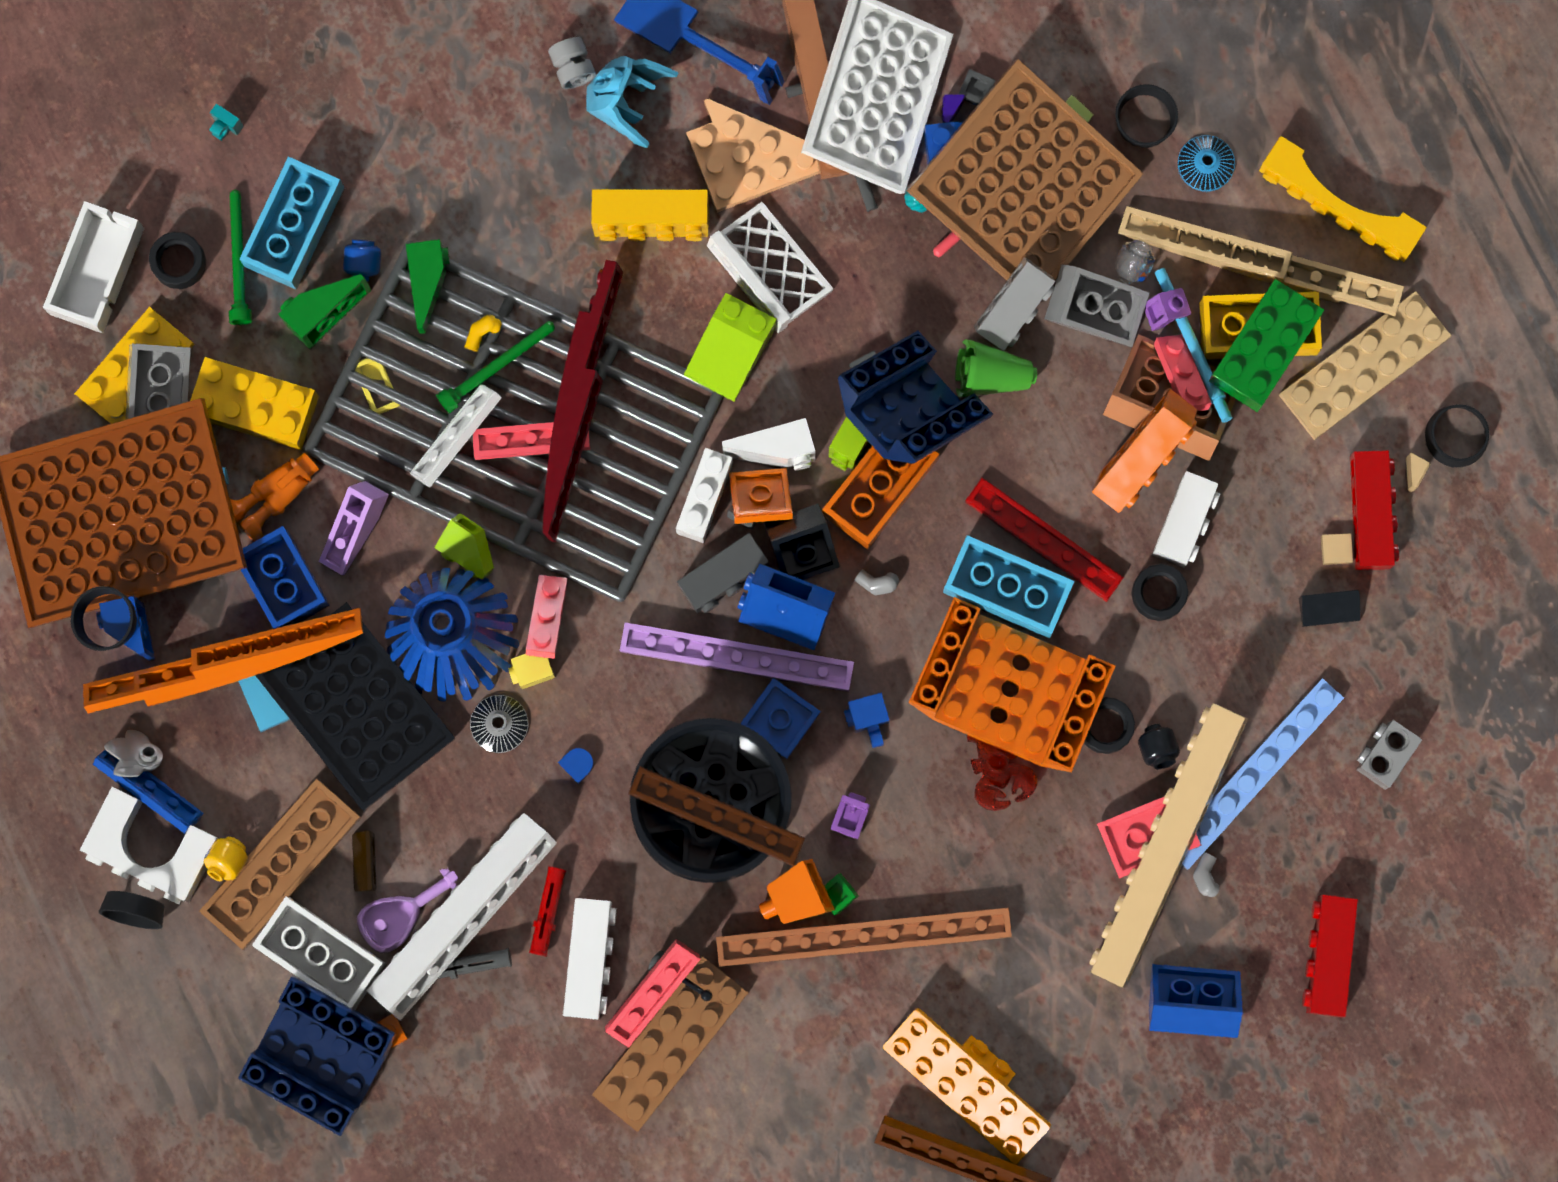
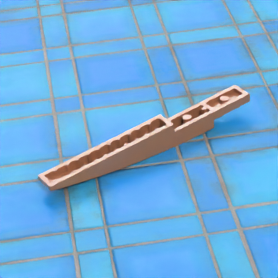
M782 0L797 74H799L810 125L828 67L814 0ZM817 160L821 179L849 174L846 171Z

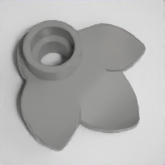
M127 730L125 738H114L104 746L107 752L119 759L113 773L119 777H137L143 771H153L163 760L161 749L151 744L145 734L136 730Z

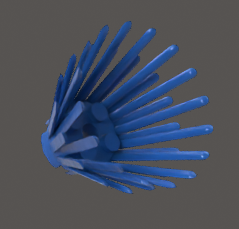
M450 568L435 571L432 573V588L427 574L423 573L419 575L421 586L416 580L410 584L413 591L406 586L400 591L411 602L398 598L394 606H391L388 611L389 615L407 616L389 621L386 624V639L406 632L387 647V653L390 655L393 662L396 661L411 646L399 668L404 673V678L410 680L421 658L415 688L420 694H422L423 689L427 692L432 691L435 666L438 700L441 702L446 701V690L449 695L456 693L452 671L462 697L466 701L472 699L466 680L471 689L479 687L471 669L487 690L493 689L494 683L479 663L492 676L498 673V669L489 660L506 672L509 671L508 668L511 667V664L487 646L504 655H508L510 648L506 645L518 648L519 641L487 628L513 631L512 623H517L518 618L515 614L481 612L507 608L508 604L505 601L508 599L507 595L502 592L475 599L493 589L494 585L485 577L484 579H478L462 590L474 575L472 571L457 570L448 587ZM441 617H448L450 619L448 627L443 630L436 629L437 620Z

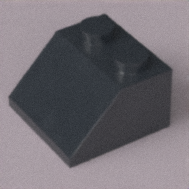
M819 504L792 512L793 519L764 522L780 572L804 580L840 567L829 528Z

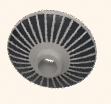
M494 695L485 698L475 707L470 719V729L473 738L482 748L494 753H505L518 747L524 740L528 731V717L525 709L517 700L505 695ZM496 718L503 719L504 724L501 728L493 726V721Z

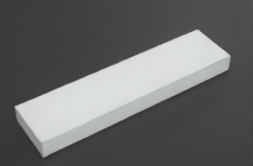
M480 384L410 474L430 488L502 397L487 386Z

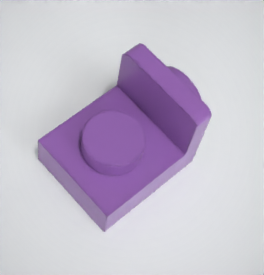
M1182 288L1158 293L1147 301L1144 309L1152 331L1162 329L1175 319L1187 317L1191 314Z

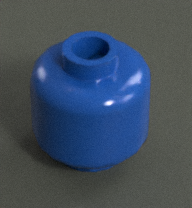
M352 240V244L345 246L343 270L345 273L351 274L352 277L361 274L367 282H369L370 276L379 274L381 250L379 247L374 246L375 241Z

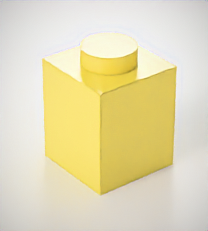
M523 654L512 658L513 666L508 668L513 684L519 683L522 689L555 678L549 659Z

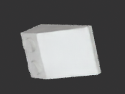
M806 418L722 441L723 454L731 456L733 459L787 469L794 467L795 471L806 469L811 466L810 462L815 461V448Z

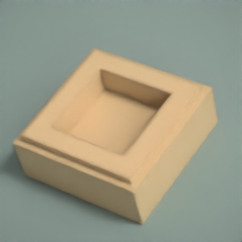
M1351 533L1321 536L1323 565L1353 563Z

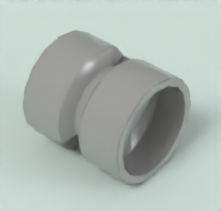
M581 37L562 40L549 48L548 53L553 66L559 68L556 74L563 89L580 87L596 77L591 60L585 58L588 52Z

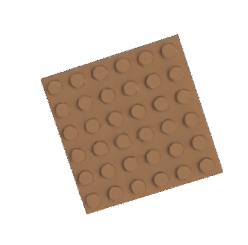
M1017 59L906 191L1006 281L1024 257L1056 280L1061 265L1070 264L1141 178L1143 173Z

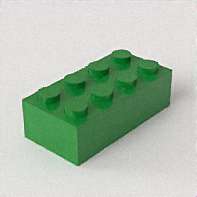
M1275 279L1216 368L1209 382L1258 413L1319 320L1324 309Z

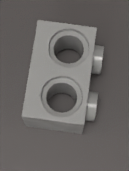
M1391 720L1387 725L1382 722L1373 735L1377 740L1371 749L1366 746L1357 758L1360 765L1356 770L1385 790L1391 787L1422 741L1420 737L1395 720ZM1390 734H1397L1401 738L1402 744L1399 749L1392 748L1389 745L1388 737ZM1375 757L1381 758L1385 762L1383 773H1378L1373 769L1372 760Z

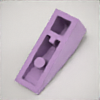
M366 481L349 486L319 562L340 575H345L378 522L389 494Z

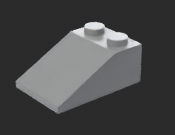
M1062 264L1044 319L1132 347L1150 292L1079 267Z

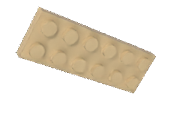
M1415 291L1399 303L1396 316L1383 315L1282 391L1279 396L1315 440L1447 341L1451 334Z

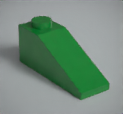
M440 239L406 244L416 325L420 334L427 331L447 274L445 265L450 264L448 247L443 248Z

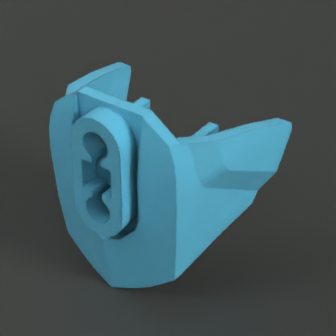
M627 56L618 57L607 63L587 85V112L625 135L635 145L648 148L649 142L626 122L636 124L643 119L644 115L629 108L623 97V92L627 86L643 92L646 88L655 90L656 86L646 80L655 81L662 77H677L679 72L648 59L635 60Z

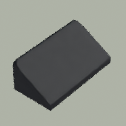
M1359 590L1304 595L1299 598L1302 627L1361 620Z

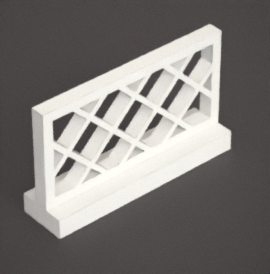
M760 202L722 231L718 230L709 238L707 247L758 310L777 319L775 326L777 333L784 330L790 322L833 291L832 286L763 202ZM761 212L768 221L767 229L751 227V218ZM733 231L746 232L745 245L733 244L727 235ZM750 233L766 235L765 248L748 246ZM770 236L781 237L785 242V251L768 249ZM748 252L764 254L763 267L751 266L747 261ZM768 255L784 257L783 269L766 268ZM787 259H799L803 264V272L786 271ZM765 275L782 276L781 288H769L765 283ZM785 278L802 279L800 292L784 290ZM805 280L817 281L823 290L817 294L804 293ZM783 296L800 298L799 307L792 313H789L783 305ZM803 299H809L803 304Z

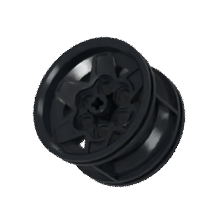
M704 718L679 724L663 733L648 747L635 769L631 786L641 766L680 783L682 775L692 774L697 780L696 786L692 789L703 794L711 793L712 797L717 796L719 801L749 814H752L750 811L751 807L765 800L763 820L784 829L787 827L791 811V786L785 766L775 749L761 735L740 723L719 718ZM705 747L699 761H694L684 754L687 751ZM737 754L748 761L754 769L738 771ZM712 765H720L724 768L725 776L721 780L715 781L709 777L708 769ZM737 784L744 786L747 791L746 797L740 801L734 800L730 795L731 787ZM630 795L632 821L642 846L655 862L676 876L702 883L724 882L752 871L769 856L712 831L708 838H700L695 833L696 823L684 818H678L673 813ZM682 830L684 832L683 849L672 842L665 832ZM721 840H726L738 848L728 854L715 856Z

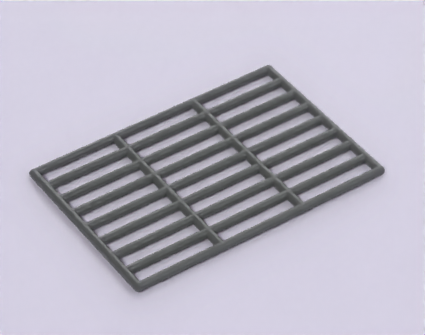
M408 241L405 243L303 448V452L310 458L359 481H366L391 496L449 522L458 514L421 497L420 495L425 484L415 479L410 491L317 448L325 432L411 472L416 466V462L330 423L336 408L339 407L429 449L472 395V391L460 398L461 402L457 404L458 408L450 414H446L356 372V367L362 356L439 392L443 389L448 390L451 387L453 389L456 388L443 380L368 346L374 331L376 330L468 373L464 380L466 381L484 367L490 353L499 357L509 350L496 343L503 328L523 337H527L535 331V329L508 317L515 302L573 329L575 328L577 318L450 259V264L445 265L446 270L505 297L499 311L496 312L445 287L441 288L439 298L480 317L494 315L495 318L501 320L502 326L498 333L488 332L486 337H482L480 349L474 362L471 363L380 320L387 305L415 317L414 304L393 295L400 280L411 284L410 273L406 270L408 265L406 244L415 242ZM432 314L429 322L430 325L464 341L467 340L470 330L435 314ZM606 332L603 343L607 344L608 347L602 359H598L595 368L603 381L607 375L699 418L694 432L691 434L601 391L599 393L597 403L687 444L679 460L594 419L591 420L590 431L675 470L668 485H665L593 450L582 451V459L662 495L656 510L653 511L579 475H575L573 486L650 521L643 537L567 502L565 514L638 547L629 563L561 530L558 532L557 542L625 573L618 589L524 545L531 530L544 535L543 522L537 520V517L544 505L548 461L536 455L513 457L546 473L539 488L479 460H475V458L460 451L452 460L533 498L526 514L443 475H440L433 484L521 524L514 540L476 523L484 529L487 541L617 602H623L632 587L723 396L685 377L686 368ZM546 336L538 342V344L566 357L568 355L570 346L550 336ZM618 351L627 353L712 393L706 407H700L612 366ZM520 355L511 362L561 385L562 373L524 355ZM494 374L485 380V382L553 414L556 412L557 402L506 378ZM349 382L355 383L442 424L436 439L434 440L342 397ZM495 406L488 414L512 426L535 424L498 406Z

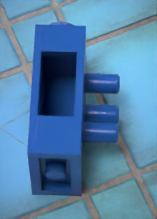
M759 564L755 574L749 573L743 589L748 590V593L743 592L737 608L742 610L738 622L815 650L836 593Z

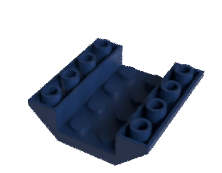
M919 331L875 354L838 377L846 417L884 459L912 464L991 418L993 415L975 393L961 401L928 364L937 351Z
M292 975L278 1000L280 1003L278 1010L258 1048L250 1054L238 1079L333 1133L342 1136L362 1105L387 1058L396 1033Z

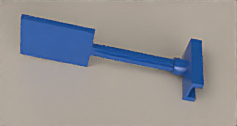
M627 0L614 18V21L670 54L680 39L690 42L745 74L747 79L753 82L759 99L768 105L772 102L769 91L774 83L781 87L785 83L778 63L770 57L766 58L762 66L752 65L690 29L689 26L698 14V10L681 0Z

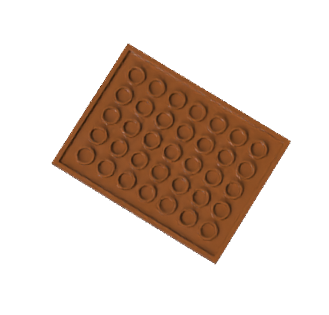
M203 398L0 456V517L28 628L70 618L76 600L85 591L94 587H112L126 597L134 596L138 599L247 568L206 402ZM115 594L98 596L90 602L85 613L99 610V603L121 599L122 597Z

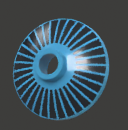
M1202 135L1189 140L1183 146L1178 156V170L1181 178L1187 185L1199 191L1208 192L1223 187L1232 177L1235 168V159L1230 147L1223 140L1210 135ZM1208 156L1212 159L1213 163L1206 165L1203 163L1202 158Z

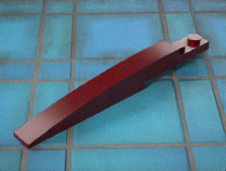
M606 260L604 268L599 270L596 295L591 297L589 303L590 313L579 311L564 367L552 430L543 513V533L552 542H556L603 383V379L595 368L624 273L616 261Z

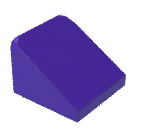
M965 95L943 96L942 123L954 121L964 104Z

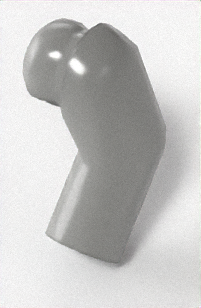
M862 569L854 579V581L873 595L891 593L899 584L898 576L892 572L887 573L885 576L874 578Z
M1205 852L1194 871L1193 879L1202 895L1215 897L1219 893V885L1215 883L1211 870L1217 858Z

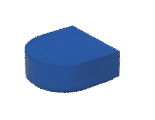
M576 748L569 751L558 764L579 784L590 774L594 762L588 751Z

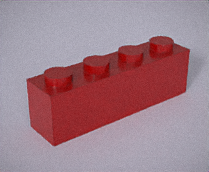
M1389 450L1354 451L1350 455L1355 570L1391 569L1395 566V562L1399 560L1398 544H1394L1393 533H1397L1398 528L1397 516L1392 515V504L1396 503V489L1391 487L1390 476H1394L1395 472L1394 459L1389 458Z
M1320 895L1318 896V901H1313L1312 918H1316L1315 930H1310L1308 943L1309 947L1313 948L1312 960H1307L1305 975L1310 977L1309 989H1304L1302 1005L1307 1007L1306 1013L1346 1017L1358 899Z

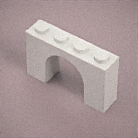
M111 787L80 851L87 853L85 859L98 866L105 862L113 866L111 872L125 879L130 874L140 879L137 885L153 892L156 887L165 891L164 898L176 904H180L181 900L190 902L207 869L204 864V857L215 840L219 838L190 825L176 854L170 861L155 868L142 867L134 861L128 851L127 835L143 802L119 789Z

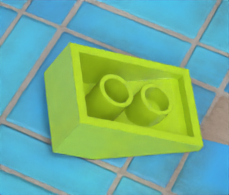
M725 293L692 356L684 376L735 402L775 331L777 319Z

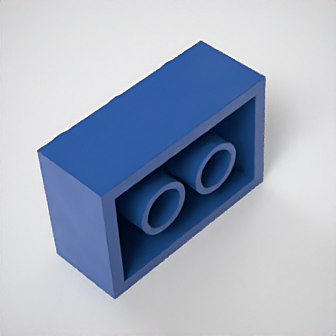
M284 526L243 548L247 568L241 571L274 629L300 623L330 606L290 533Z

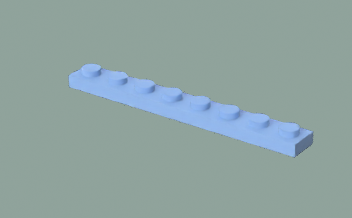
M1323 678L1212 798L1197 831L1202 846L1189 850L1182 864L1187 870L1344 699Z

